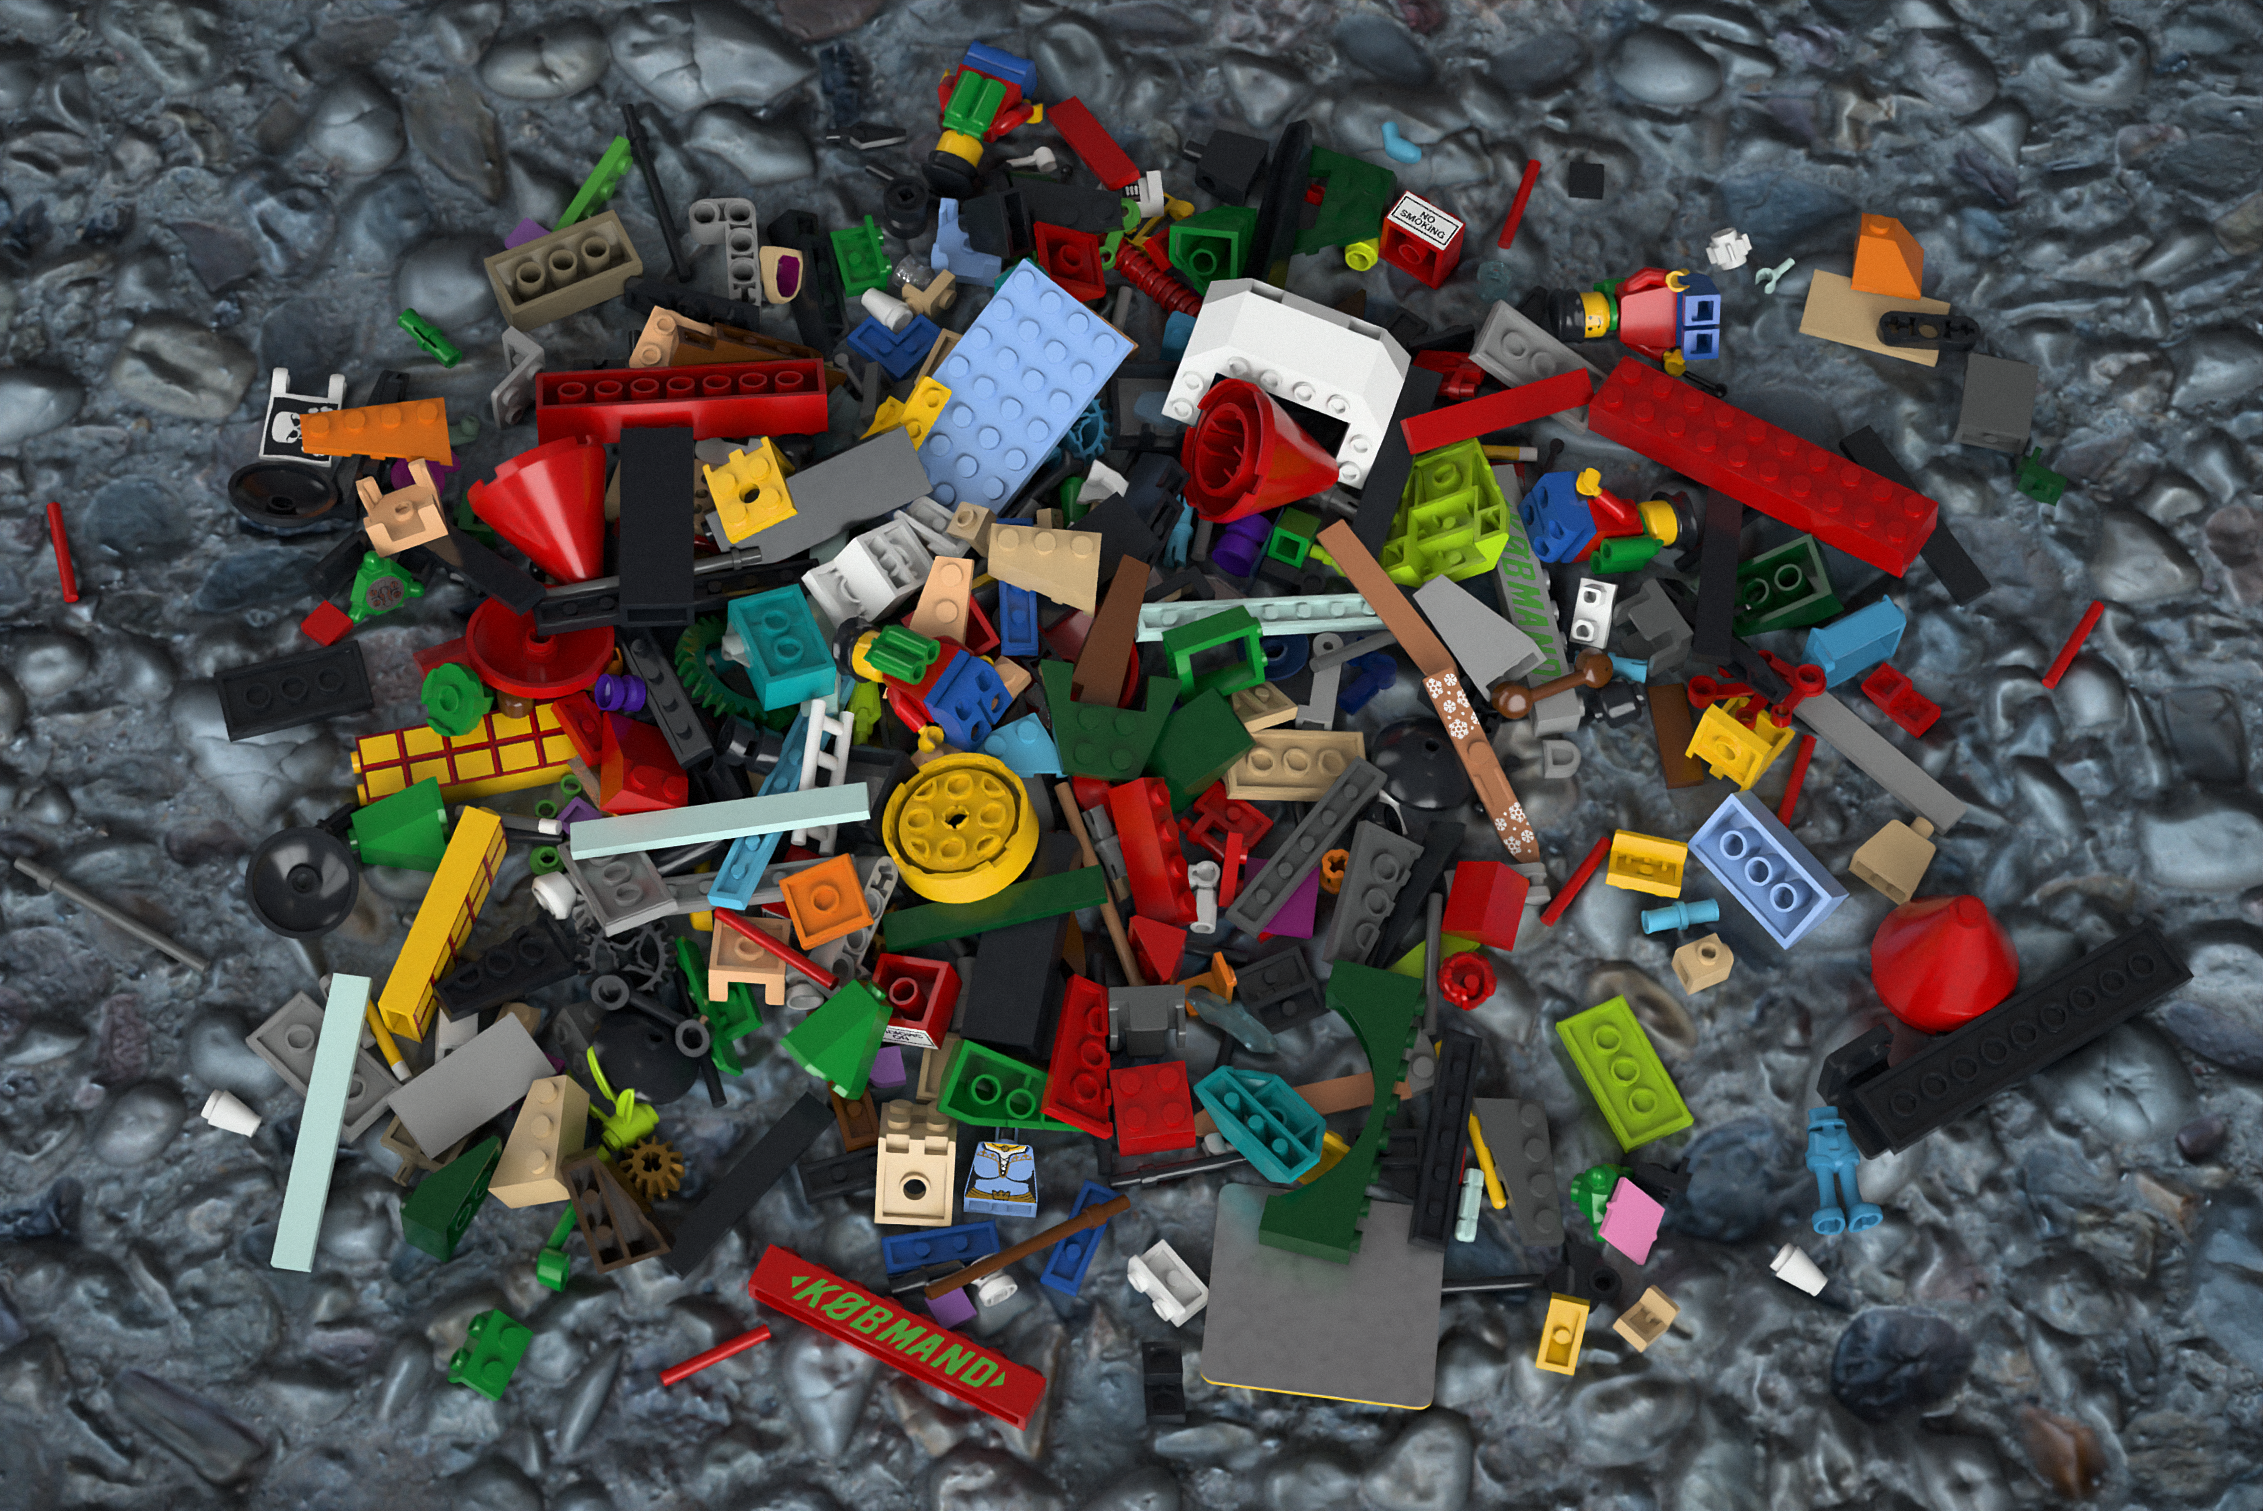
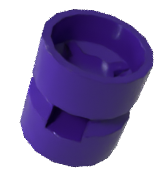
M1258 513L1228 523L1225 527L1228 534L1220 537L1212 552L1214 562L1227 573L1243 578L1249 577V572L1273 525Z

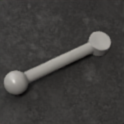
M843 353L836 355L834 360L836 367L847 371V376L863 397L861 382L850 368L848 356Z

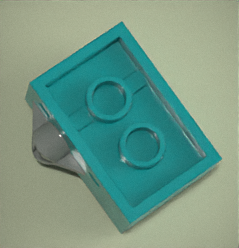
M799 584L728 601L727 631L722 637V658L727 661L736 660L744 665L764 712L834 694L836 664Z

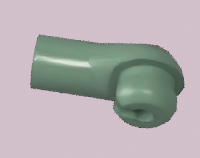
M466 416L461 420V424L456 426L448 425L450 446L475 441L480 435V421L476 417Z

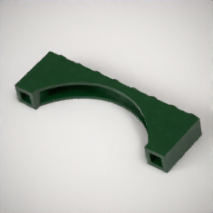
M1335 959L1326 989V1008L1335 1010L1342 1017L1359 1040L1372 1071L1374 1084L1372 1109L1366 1126L1357 1142L1332 1169L1297 1190L1278 1197L1268 1194L1259 1226V1244L1344 1265H1349L1352 1253H1359L1364 1231L1358 1230L1361 1218H1369L1373 1197L1368 1196L1371 1184H1378L1382 1169V1162L1377 1161L1380 1149L1387 1151L1392 1128L1386 1127L1389 1115L1396 1117L1401 1095L1396 1094L1398 1082H1406L1410 1061L1405 1060L1407 1049L1414 1050L1418 1038L1419 1028L1414 1027L1416 1016H1424L1428 994L1422 993L1423 979Z

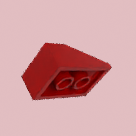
M606 711L603 714L600 810L624 816L688 807L687 773L679 765L661 728Z

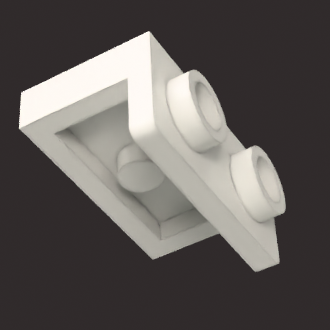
M925 495L915 499L905 512L897 510L893 515L894 520L904 517L934 560L936 556L962 558L971 547L966 540L952 537L947 533L946 530L954 513Z
M1164 1239L1141 1257L1134 1255L1129 1259L1127 1271L1129 1274L1127 1277L1130 1283L1138 1292L1142 1293L1145 1291L1154 1301L1153 1307L1163 1320L1168 1321L1170 1319L1178 1328L1207 1305L1209 1289Z

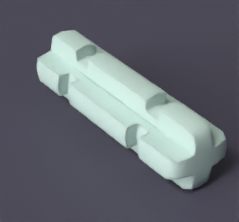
M1467 1168L1463 1174L1457 1213L1458 1221L1454 1234L1455 1239L1458 1241L1473 1242L1476 1236V1223L1484 1181V1172L1480 1169Z

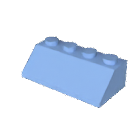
M1751 790L1731 793L1687 843L1688 848L1785 950L1791 948L1823 923L1850 894Z

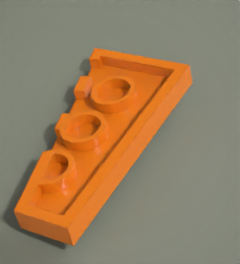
M444 397L299 415L304 453L351 457L353 454L370 455L371 459L385 460L386 457L406 458L407 462L425 458V460L439 461L440 465L453 466Z

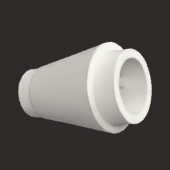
M870 288L864 293L861 300L862 305L866 307L876 320L894 334H899L912 322L913 313L909 310L907 303L876 288Z
M217 1089L209 1097L201 1114L202 1117L208 1119V1124L242 1135L245 1134L249 1137L254 1135L262 1120L261 1116L257 1115L230 1092L225 1090L223 1093Z
M1789 1242L1784 1245L1769 1265L1776 1271L1775 1276L1807 1293L1809 1292L1814 1297L1828 1281V1278L1823 1275V1272L1798 1245L1794 1247Z

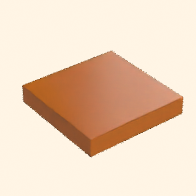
M848 852L778 880L804 951L875 923L854 863Z

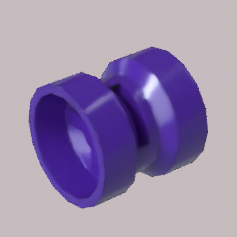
M602 674L595 685V702L599 709L605 711H616L620 708L626 712H637L644 705L646 698L645 683L641 677L636 675H624L620 678L617 674Z

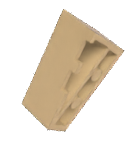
M992 523L987 575L1028 592L1033 590L1046 595L1055 603L1060 605L1063 603L1082 610L1084 615L1094 618L1102 533Z
M567 1074L533 1081L487 1190L511 1209L571 1199L559 1166L565 1156L582 1151L584 1148L590 1094Z

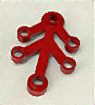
M1757 651L1765 661L1793 686V691L1787 695L1782 703H1778L1776 706L1773 705L1770 713L1771 724L1778 728H1785L1791 724L1793 711L1805 697H1817L1825 691L1827 679L1823 670L1817 665L1803 664L1796 668L1776 658L1771 651ZM1718 666L1717 671L1722 677L1734 678V676ZM1699 675L1693 677L1688 686L1687 697L1691 704L1699 709L1708 708L1715 700L1754 696L1745 707L1739 708L1735 713V720L1750 731L1756 727L1757 716L1769 703L1767 699L1742 682L1717 685V682L1711 677Z

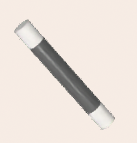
M458 805L456 807V820H460L466 806ZM495 811L502 818L504 827L559 835L562 830V822L560 820Z

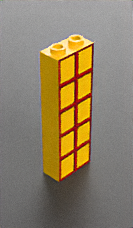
M561 698L534 703L532 711L526 717L520 719L506 717L500 710L490 711L482 715L477 727L468 735L445 737L436 733L427 723L355 737L357 751L350 752L354 774L362 773L364 783L357 785L361 807L370 806L434 776L437 778L443 804H449L557 783L570 774L577 775L580 778L590 776V768H587L550 709L555 700Z
M467 805L464 809L378 1001V1007L385 1027L390 1033L423 1043L439 1007L432 996L433 988L436 984L454 973L462 949L469 939L509 848L502 818L492 809L487 807H478L476 809Z

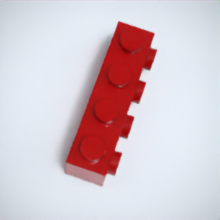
M1143 777L1107 790L1137 915L1176 928L1199 921L1196 912L1197 902L1191 892L1187 875L1188 866L1182 855L1178 839L1179 829L1173 818L1170 806V792L1165 785L1164 778Z

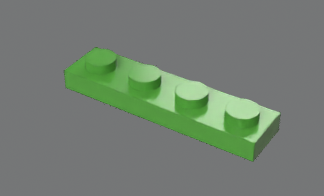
M619 135L616 136L552 232L598 214V208L602 202L608 201L613 195L616 181L621 175H626L631 168L633 157L630 152L629 140Z

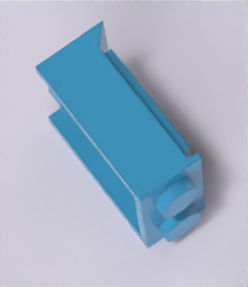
M1886 594L1883 596L1881 603L1876 601L1824 627V629L1811 627L1800 662L1802 665L1814 664L1819 666L1827 679L1825 690H1828L1893 657L1907 623L1905 614L1901 607L1893 604Z

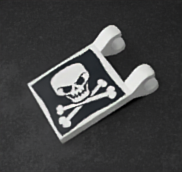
M275 368L259 459L331 467L333 455L304 453L299 415L342 410L347 391L345 376L340 374H332L330 376L328 398L288 394L291 381L288 369Z

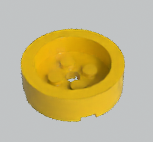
M980 753L950 754L933 759L918 767L920 771L918 774L912 777L905 785L901 782L897 786L884 811L882 822L883 838L901 877L919 895L944 903L960 904L978 901L1001 891L1011 884L1031 861L1039 838L1037 813L1020 777L1007 768L1001 760ZM962 814L967 816L960 824L956 825V828L948 824L955 815Z

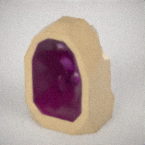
M761 246L759 253L761 262L760 281L763 284L764 295L770 303L785 304L795 298L801 288L803 271L802 251L775 246Z

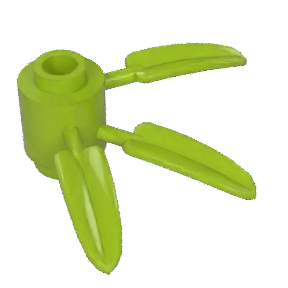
M591 1046L587 1051L591 1072L603 1095L608 1100H612L616 1106V1113L609 1118L590 1099L588 1113L593 1118H599L603 1122L604 1133L601 1134V1137L606 1145L614 1152L620 1150L625 1153L627 1147L634 1148L639 1138L643 1140L655 1130L654 1125L659 1122V1117L650 1105L634 1102L635 1091L633 1088L625 1089L619 1097L613 1092L601 1070L594 1047ZM567 1069L565 1075L567 1074L576 1082L571 1070Z

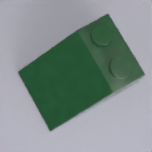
M1811 533L1738 564L1734 606L1747 604L1751 607V609L1742 611L1736 618L1733 614L1732 629L1740 637L1813 624L1845 610L1825 552Z
M1213 686L1167 717L1139 779L1143 777L1164 778L1165 785L1170 792L1172 813L1181 814L1250 751L1257 742L1219 689Z
M493 1135L421 1181L414 1193L408 1192L399 1207V1212L401 1213L406 1243L445 1263L448 1262L490 1193L487 1188L503 1153L500 1138Z

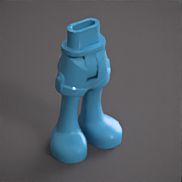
M1836 1106L1810 1109L1808 1111L1810 1124L1806 1128V1133L1809 1135L1808 1149L1805 1157L1808 1170L1816 1174L1820 1194V1209L1811 1218L1813 1229L1819 1234L1837 1235L1845 1228V1217L1843 1210L1838 1206L1833 1174L1839 1176L1845 1201L1846 1222L1849 1232H1860L1876 1226L1883 1219L1882 1209L1876 1203L1864 1202L1861 1197L1856 1175V1166L1860 1163L1859 1149L1851 1140L1846 1129L1845 1120L1839 1118Z

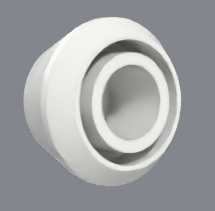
M558 871L537 876L534 878L531 887L539 904L544 910L548 909L555 920H565L576 905L577 892L580 891L569 873L566 872L562 875Z

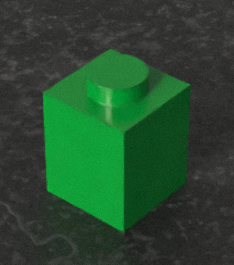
M1288 507L1275 527L1267 556L1300 569L1310 554L1313 543H1315L1322 519Z

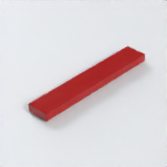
M1585 367L1400 421L1410 455H1414L1587 405L1595 394Z

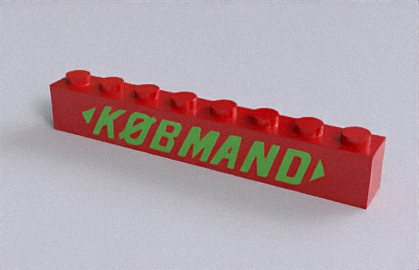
M770 1244L748 1282L750 1297L1024 1432L1046 1393L1047 1379L1035 1367L1028 1364L1019 1366L1009 1361L1007 1355L993 1347L985 1349L973 1343V1339L961 1331L953 1330V1332H950L940 1327L939 1323L929 1315L919 1313L917 1316L905 1310L903 1304L888 1296L880 1298L870 1293V1289L863 1283L853 1279L848 1282L836 1276V1273L830 1267L822 1263H815L813 1265L801 1259V1255L787 1246L778 1248Z

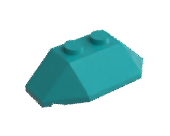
M1222 1065L1193 1086L1194 1092L1221 1134L1270 1182L1290 1184L1320 1162L1327 1125L1326 1120L1277 1074L1254 1070H1234V1067Z

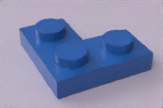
M920 313L896 335L870 315L847 337V345L868 362L879 361L890 379L896 383L906 380L926 361L942 329Z

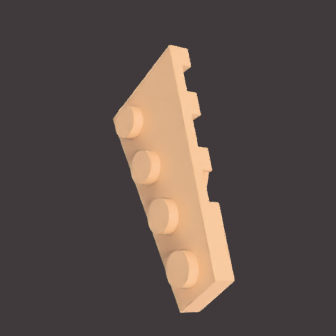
M944 556L935 557L910 623V630L928 637L948 635L965 645L974 560ZM886 687V690H885L884 695H883V698H884V699H887V697H886V692H887V689H888L887 687Z

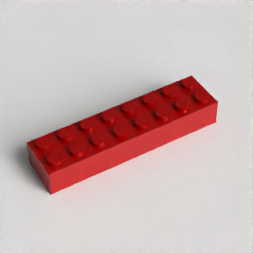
M823 358L535 373L539 446L571 436H575L578 445L587 444L586 436L588 434L598 436L602 444L620 443V429L635 427H693L694 440L697 441L718 437L741 439L746 436L755 435L778 437L782 434L802 433L804 435H814L818 432H828L827 391Z

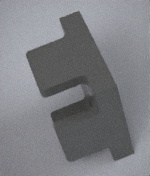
M1652 578L1642 584L1639 593L1615 606L1611 620L1615 626H1618L1631 619L1639 630L1622 639L1620 648L1627 658L1648 660L1647 672L1650 677L1666 669L1674 673L1684 668L1694 636L1693 631L1655 578Z
M1185 984L1109 987V1051H1117L1118 1031H1123L1126 1035L1128 1058L1163 1057L1165 1054L1163 1031L1167 1029H1176L1177 1048H1185Z

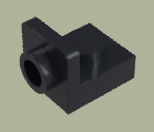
M1683 1156L1677 1174L1669 1172L1661 1164L1640 1161L1633 1184L1648 1196L1673 1205L1678 1192L1686 1194L1693 1173L1686 1171L1690 1158Z

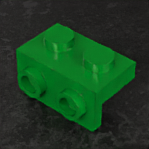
M871 214L864 215V226L830 232L846 298L863 295L870 288H876L879 291L887 290V276L892 275V265L889 255L882 254L880 246H884L883 233L880 225L874 226Z
M498 1309L478 1313L472 1318L466 1329V1333L469 1335L463 1347L458 1348L452 1355L448 1365L451 1370L446 1377V1380L451 1383H464L492 1402L500 1399L534 1333Z

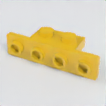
M922 375L905 404L889 395L886 402L881 404L876 411L875 420L869 430L859 440L898 422H902L917 452L950 398L952 391L929 376Z

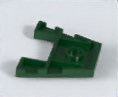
M1312 144V157L1308 177H1329V181L1314 229H1297L1291 256L1305 253L1307 257L1318 254L1320 248L1337 244L1338 248L1381 237L1384 218L1388 214L1398 181L1394 171Z
M1041 659L1038 663L1039 675L1042 676L1045 690L1044 698L1050 712L1053 726L1052 733L1061 773L1124 784L1139 779L1181 689L1182 680L1150 675L1146 685L1144 712L1071 701L1074 664Z

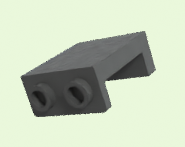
M1969 353L1963 370L1964 383L1953 441L2022 455L2030 434L2039 366L2028 364L2022 360L2011 361L1996 358L1987 353Z

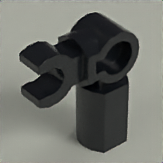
M1265 556L1257 577L1258 580L1289 592L1292 589L1296 590L1295 596L1324 595L1326 579L1319 571L1309 570L1301 573L1299 568L1269 556Z

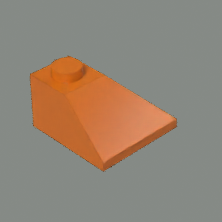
M1862 213L1854 243L1851 289L1920 301L1924 249L1897 218Z

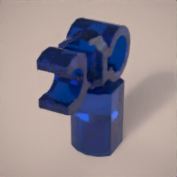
M1358 636L1356 638V642L1364 639L1365 637ZM1371 651L1346 661L1349 665L1360 666L1363 672L1337 696L1339 706L1349 715H1355L1379 693L1380 689H1389L1395 684L1397 663L1389 655H1382L1378 651Z

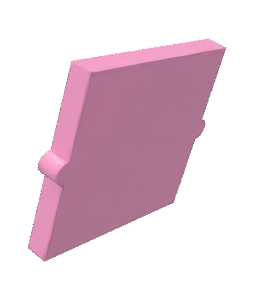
M1620 1177L1611 1202L1609 1201L1606 1204L1607 1212L1598 1234L1635 1263L1644 1265L1652 1242L1657 1239L1656 1232L1665 1208L1627 1178Z

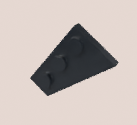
M1012 176L1013 187L1024 185L1034 244H1036L1033 225L1036 221L1094 235L1125 230L1122 201L1119 192Z

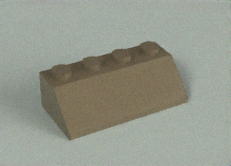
M614 209L483 259L500 310L509 327L513 326L521 333L528 332L624 294L625 285L630 276L644 279L643 263Z

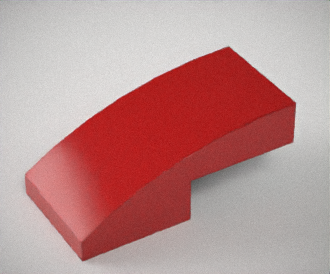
M1885 662L1861 684L1863 692L1877 707L1917 739L1941 717V707L1913 690V680Z

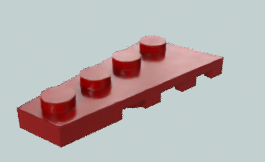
M1074 974L1067 980L1040 1112L1106 1140L1113 1136V1122H1109L1108 1107L1112 1105L1111 1089H1107V1070L1110 1068V1053L1106 1052L1105 1036L1109 1034L1108 991L1106 987Z

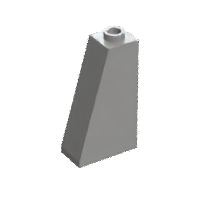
M1443 574L1435 579L1428 580L1421 586L1420 590L1413 594V597L1487 701L1491 700L1493 690L1498 684L1510 680L1518 681L1547 660L1532 638Z

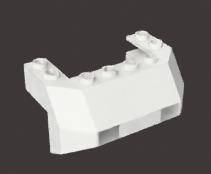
M1253 278L1211 281L1161 414L1195 426L1201 409L1197 408V405L1209 391L1216 373L1229 378L1253 382L1266 392L1348 422L1334 456L1339 467V478L1337 481L1362 490L1387 431L1405 381L1411 356L1386 329Z

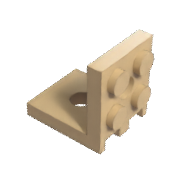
M903 1099L882 1103L878 1139L874 1223L951 1227L958 1120L936 1111L937 1101L931 1102L928 1105L912 1104V1102ZM911 1179H918L925 1184L926 1188L920 1194H911L905 1189L904 1185Z

